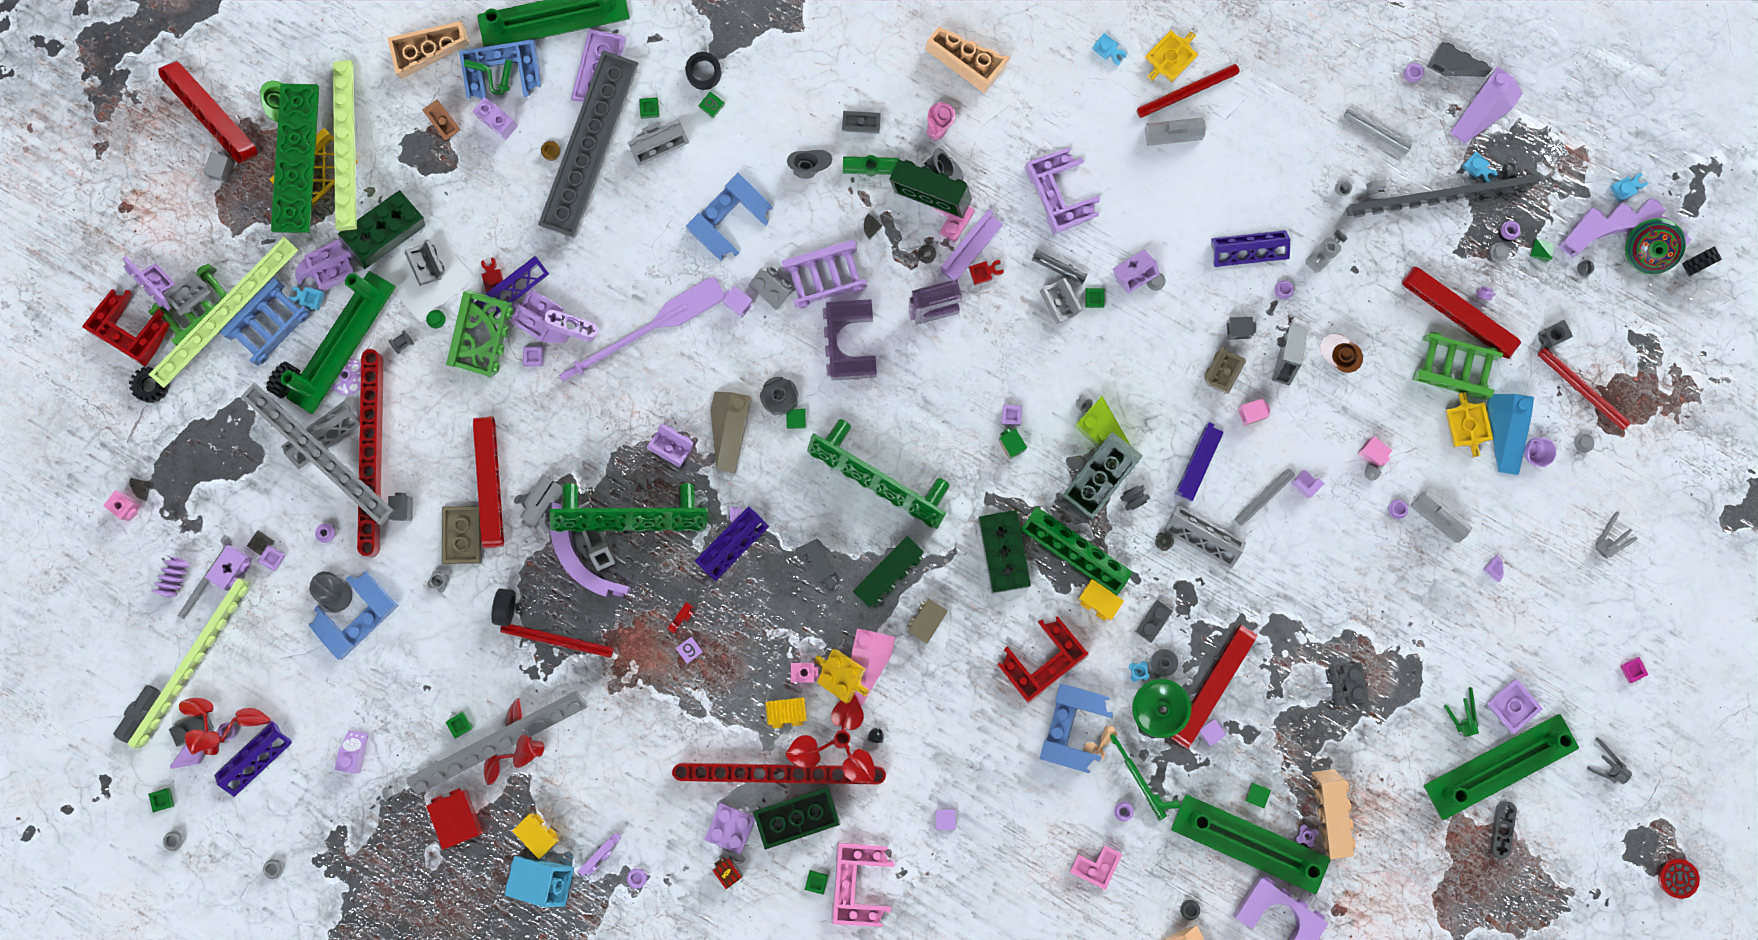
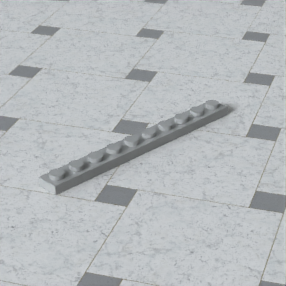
M253 383L241 396L243 400L379 525L382 526L395 512L256 383Z
M576 690L407 777V784L417 794H420L515 745L521 735H527L529 738L587 708V702Z

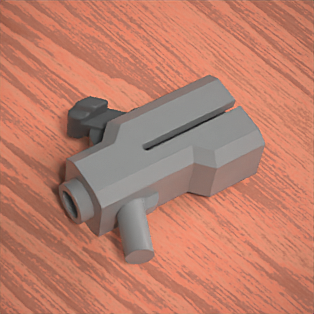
M1336 230L1334 233L1336 237L1334 239L1332 237L1325 238L1306 259L1305 264L1315 273L1321 272L1341 251L1339 242L1342 241L1344 243L1348 239L1342 231Z
M543 474L529 494L517 495L514 503H521L525 508L520 516L523 519L521 523L530 529L532 526L537 528L540 525L544 533H548L550 526L545 520L547 517L546 513L553 502L559 503L562 499V486Z

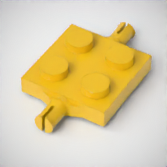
M1170 30L1145 56V59L1154 68L1147 75L1148 79L1153 81L1161 74L1173 83L1198 56L1189 44L1196 37L1195 33L1193 34L1190 31L1182 38Z
M1466 392L1460 393L1458 396L1461 405L1445 410L1453 448L1470 446L1472 457L1481 456L1478 445L1482 442L1493 440L1485 402L1478 404L1468 403Z
M832 649L827 660L820 657V655L815 657L814 662L822 667V672L816 682L845 703L851 701L855 692H859L864 697L868 695L869 689L861 685L862 676L866 670L864 667L837 649Z

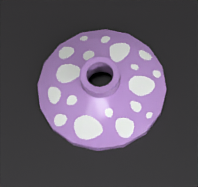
M352 358L348 360L331 386L333 390L342 395H352L361 390V363ZM347 372L348 377L344 379L343 373Z

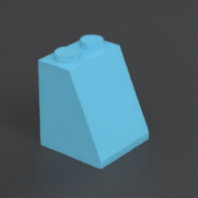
M514 856L509 879L506 883L505 896L541 907H565L574 867L527 856Z

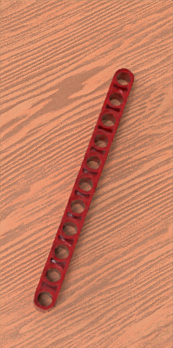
M366 349L361 356L359 479L368 487L372 486L373 491L381 498L383 356L374 349ZM375 354V361L369 363L370 356ZM375 373V379L369 382V376ZM375 392L374 399L369 401V394ZM374 411L375 416L372 419H368L369 412ZM373 429L374 436L368 438V432ZM373 448L374 454L368 458L367 452ZM373 467L374 472L368 477L367 470ZM358 506L357 550L362 556L372 558L378 555L380 551V525ZM371 524L373 529L371 533L367 534L365 529ZM371 543L372 550L371 552L366 553L365 547L367 544Z
M679 763L674 766L672 776L677 781L877 785L884 782L886 772L881 766H875V770L882 771V779L874 780L871 783H858L848 780L845 775L841 780H836L833 777V771L835 769L842 770V765H816L811 768H802L794 764ZM680 766L687 770L685 777H680L677 774V769ZM698 767L706 769L705 777L701 778L697 775ZM718 767H723L726 770L724 778H719L716 775ZM738 767L745 770L744 778L736 776L735 771ZM757 768L764 769V778L759 779L755 776ZM777 768H782L785 772L784 778H776L774 771ZM800 768L804 771L802 779L795 778V769ZM815 769L823 770L824 777L822 779L814 778L813 772Z

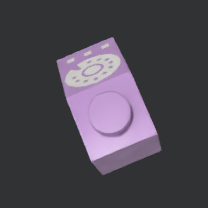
M348 731L338 751L334 770L353 774L361 772L369 734Z

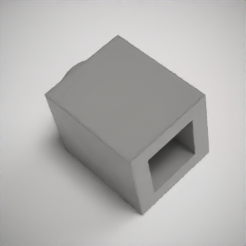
M210 152L203 173L211 179L228 183L235 162L226 153L218 152L216 154Z

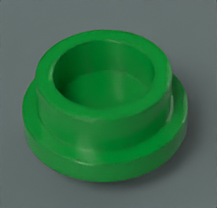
M432 310L426 316V322L431 328L438 329L445 324V315L440 310Z

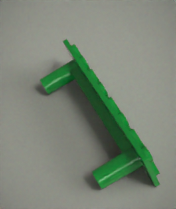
M542 0L500 10L491 8L486 10L485 13L478 14L477 18L483 47L526 40H537L629 20L630 16L626 0Z
M282 83L280 85L271 231L274 233H310L319 86L317 84Z
M368 271L364 279L355 273L347 275L345 285L354 291L349 302L301 375L288 370L281 376L282 384L291 388L286 398L310 414H314L396 288L395 285L371 271Z
M843 419L837 421L826 439L814 433L812 434L807 448L812 457L822 460L830 468L838 469L845 477L857 481L864 488L873 490L877 496L887 499L895 507L903 508L908 511L909 515L922 520L927 526L939 528L946 512L938 508V505L950 487L947 481L937 478L925 497L919 495L839 447L851 429V425Z
M569 483L562 486V509L549 510L550 530L556 532L567 530L583 532L585 530H594L596 532H603L605 530L616 532L624 530H634L636 532L644 530L656 532L663 530L677 532L682 530L701 531L706 529L708 509L695 508L694 485L690 483H684L679 486V508H578V486Z
M1557 714L1424 784L1423 787L1441 820H1445L1578 750L1579 746L1562 715Z
M1187 794L1182 800L1171 827L1173 832L1313 894L1318 893L1330 863V858Z

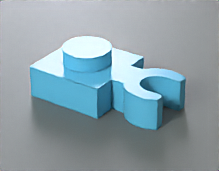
M1105 33L1092 47V50L1105 60L1111 57L1113 63L1118 66L1121 61L1117 59V56L1120 55L1123 58L1127 56L1124 50L1116 49L1119 44Z
M1478 152L1473 153L1462 166L1475 179L1481 176L1483 183L1492 182L1488 179V175H1491L1493 178L1498 175L1495 170L1487 168L1490 163Z
M1642 173L1634 176L1632 180L1628 176L1610 186L1619 203L1637 194V189H1642L1648 184L1647 182L1643 184L1638 182V178L1643 175Z
M292 287V290L297 292V295L295 297L289 296L291 301L319 311L325 295L323 291L305 287L304 291H302L298 287Z

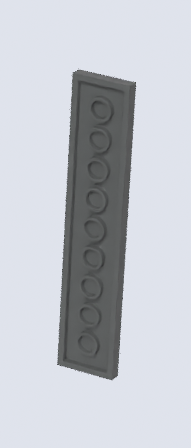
M604 50L602 51L538 225L540 227L575 238L639 66L638 62Z

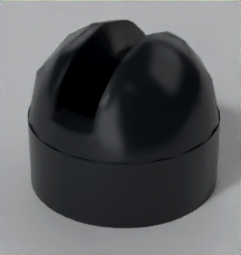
M877 728L872 729L868 734V741L883 743V731Z

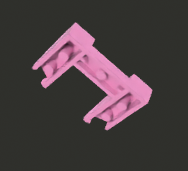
M837 842L832 924L883 926L879 921L885 911L891 912V906L856 904L854 900L857 865L895 866L893 860L888 862L884 850L888 849L887 846Z

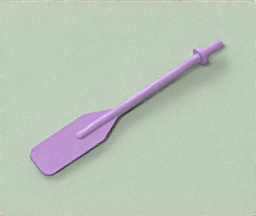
M714 278L702 281L666 302L652 322L581 363H578L576 360L574 362L575 366L560 374L559 377L562 381H565L577 373L585 374L583 370L655 328L682 325L722 302L724 291Z

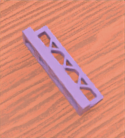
M987 210L941 266V272L954 283L957 282L1003 226L1000 221L993 217V211Z

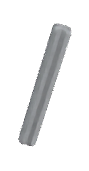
M1351 108L1346 110L1343 117L1405 154L1410 151L1411 143Z
M1291 469L1284 471L1235 518V521L1240 526L1244 525L1295 477V473Z

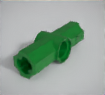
M874 155L866 157L843 156V174H865L870 177L875 175H891L899 158L876 157ZM868 163H874L876 167L874 169H868L866 165Z

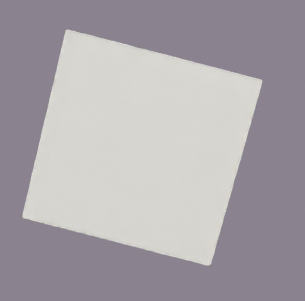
M430 226L376 271L381 278L396 286L393 292L420 323L426 320V316L430 311L438 310L475 278ZM429 239L431 245L435 246L436 256L443 263L445 271L441 280L419 286L404 252L406 249L423 245L425 240Z

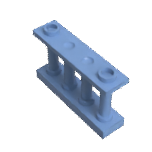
M274 277L220 331L227 339L231 341L237 339L253 354L249 361L257 366L265 363L269 358L268 355L300 323L305 322L312 312L304 305L299 309L282 293V289L285 286ZM273 298L280 300L294 314L287 322L269 307V302ZM260 311H263L280 327L273 336L255 320V316ZM247 325H250L267 341L260 349L242 334V330Z

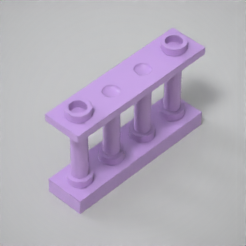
M854 240L781 261L784 272L788 271L791 273L798 299L793 300L795 308H806L810 306V303L854 291V293L860 292L865 289L864 287H867V280H860L853 259V254L857 251ZM842 255L846 258L853 283L843 286L834 261L835 257ZM818 262H827L835 288L823 290L816 267ZM804 266L809 268L816 294L805 296L798 273L799 268Z

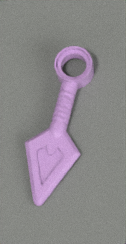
M230 722L223 723L218 727L217 732L220 737H222L224 728ZM235 724L231 727L232 734L229 737L226 736L225 740H231L237 736L238 728ZM185 744L170 765V768L174 769L201 764L203 751L191 755Z

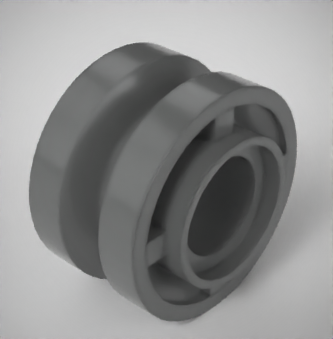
M1144 485L1135 486L1124 492L1120 497L1122 502H1127L1125 505L1127 511L1130 509L1134 510L1151 499L1149 494L1143 493L1146 489Z

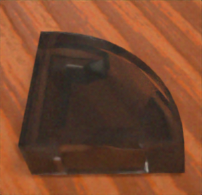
M868 213L864 220V233L870 241L882 228V225Z
M130 478V487L135 496L146 501L151 482Z

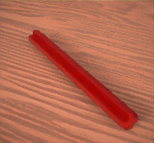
M1233 64L1138 107L1136 112L1139 118H1143L1239 74L1240 70L1237 64Z
M1544 347L1538 352L1537 355L1615 425L1621 430L1628 428L1630 421L1549 349Z
M510 624L508 627L501 626L500 628L501 633L608 658L612 657L614 651L612 647Z

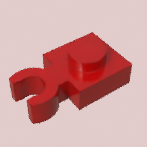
M493 257L491 258L492 264L490 266H486L484 260L481 261V266L486 270V273L481 274L486 292L503 281L501 270H495L497 262Z
M995 260L990 266H988L987 261L969 266L968 269L974 286L991 281L992 274L996 276L1002 275L1004 273L1003 269L1000 271L995 269V266L1001 264V261Z
M686 602L667 629L675 634L685 620L688 622L694 615L692 610L695 607Z

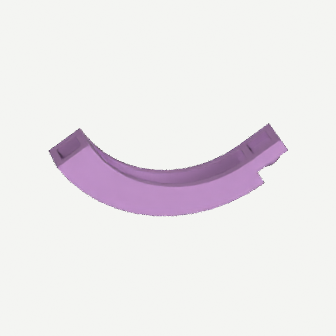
M553 502L551 509H562V505ZM550 530L552 544L559 561L570 576L579 584L594 593L608 598L611 590L613 591L612 595L624 597V594L630 595L631 587L604 580L584 565L575 550L571 530L564 532Z

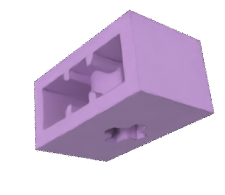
M485 97L473 110V113L480 121L505 140L518 127L510 116Z
M1145 249L1113 268L1116 282L1128 294L1160 275L1157 262Z
M227 545L205 578L223 590L229 591L237 578H240L243 573L248 571L252 558L236 547Z

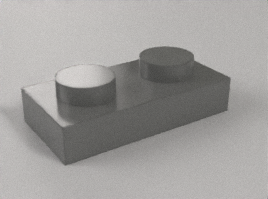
M843 111L842 131L880 133L881 113Z
M1156 600L1135 633L1152 643L1173 610Z
M206 713L208 719V731L210 732L214 730V726L209 718L208 713ZM202 715L194 716L169 729L176 747L185 744V734L191 730H202L205 732Z

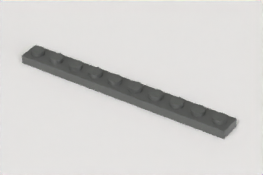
M1536 174L1354 203L1347 207L1346 212L1347 216L1354 215V218L1365 216V213L1371 212L1373 215L1383 213L1384 210L1390 209L1391 212L1402 210V207L1414 209L1421 207V204L1427 203L1428 206L1437 205L1440 201L1452 203L1458 201V198L1470 200L1476 198L1477 195L1489 197L1495 195L1496 192L1508 194L1514 192L1515 189L1526 191L1532 189V186L1539 181Z

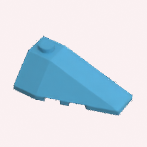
M1493 394V397L1487 401L1486 410L1493 436L1497 468L1500 473L1519 475L1534 402V397Z

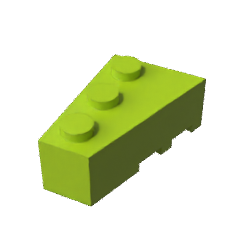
M1103 396L1098 399L1074 426L1098 449L1112 432L1131 446Z

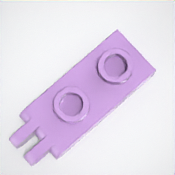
M613 834L578 872L583 877L587 874L591 876L598 868L596 864L601 859L605 861L612 854L610 850L621 839V834Z

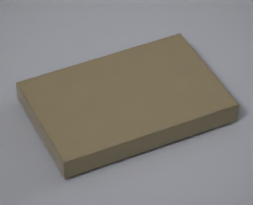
M479 506L442 507V564H481L482 542Z

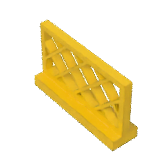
M325 128L316 134L315 156H323V166H314V169H323V179H313V182H323V189L320 192H313L312 195L316 196L312 199V206L335 185V178L326 179V169L335 168L334 166H326V156H334V153H326V145L331 140L334 142V137ZM274 175L269 179L273 184Z

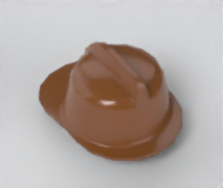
M1336 333L1329 334L1322 339L1319 351L1321 356L1331 365L1344 373L1354 372L1361 367L1363 353L1354 342Z

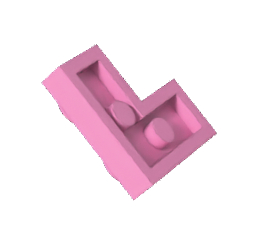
M968 207L962 219L934 208L948 217L939 234L956 243L975 210Z
M1103 845L1096 862L1077 854L1069 872L1106 890L1122 853Z

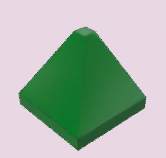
M1535 238L1530 256L1549 262L1553 258L1554 244Z

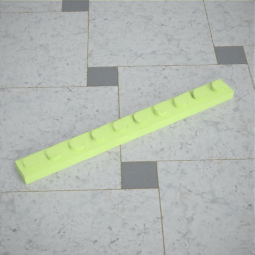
M352 60L333 62L335 228L337 231L357 229L354 64Z
M283 237L149 375L165 388L284 267L299 249L286 237Z
M237 578L127 743L129 746L141 748L150 740L149 735L160 725L161 717L172 707L171 702L182 692L183 684L194 674L193 669L197 663L199 664L204 659L205 651L214 644L215 636L226 626V620L230 614L236 611L239 600L248 593L250 585L248 581Z

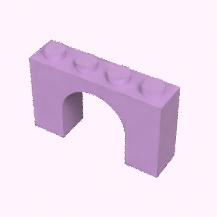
M1257 876L1232 915L1253 929L1268 907L1275 904H1285L1291 908L1296 919L1295 929L1288 940H1319L1329 924L1324 921V915L1316 910L1314 912L1308 910V904L1299 898L1295 901L1290 897L1292 894L1283 887L1280 890L1274 887L1275 882L1266 876L1264 878Z

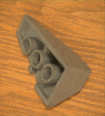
M714 392L711 405V420L717 470L736 473L752 402L750 396L732 392Z

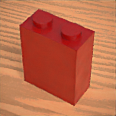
M460 788L449 792L450 796L443 798L442 795L431 799V804L426 805L442 850L484 834L468 790L461 791Z

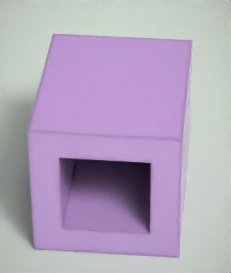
M735 286L732 290L728 289L723 296L724 305L741 318L745 316L754 304L750 297Z

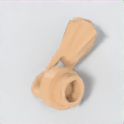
M1106 726L1104 728L1099 747L1093 742H1088L1083 751L1092 754L1096 751V755L1101 753L1102 761L1105 757V752L1102 749L1111 741L1110 735H1118L1115 727Z

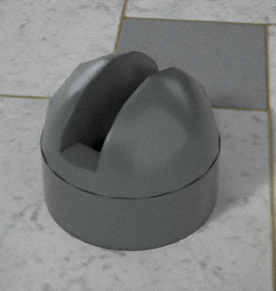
M1589 260L1580 262L1577 266L1578 273L1582 276L1590 275L1594 271V263Z

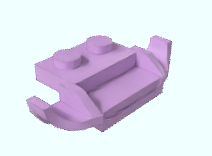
M337 239L304 255L305 258L296 268L295 277L300 286L304 278L311 276L312 279L315 278L319 289L325 291L344 282L350 273H355L351 260L354 258L340 240Z
M534 289L528 291L522 304L512 303L511 308L514 310L509 322L539 341L549 343L567 342L570 337L569 335L548 329L543 324V317L547 311L556 310L562 312L563 307ZM507 295L504 301L510 300L511 297ZM550 317L551 322L554 323V318Z

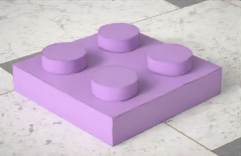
M1513 679L1486 703L1511 734H1515L1543 709L1518 679Z
M720 802L704 840L741 855L755 822V817Z

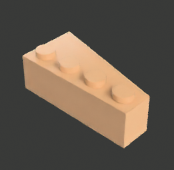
M461 21L387 38L395 73L401 79L470 45L466 26Z
M938 27L930 36L925 48L927 52L984 94L1007 67L1010 58L1005 55L996 54L992 49L980 47L973 41L964 40L961 36L941 27Z
M1335 769L1311 772L1312 779L1317 781L1318 786L1314 791L1315 797H1317L1318 803L1321 805V808L1318 809V815L1321 823H1324V826H1321L1325 854L1330 860L1354 856L1353 849L1356 848V844L1351 835V830L1354 829L1352 819L1349 817L1351 803L1347 799V792H1349L1348 781Z

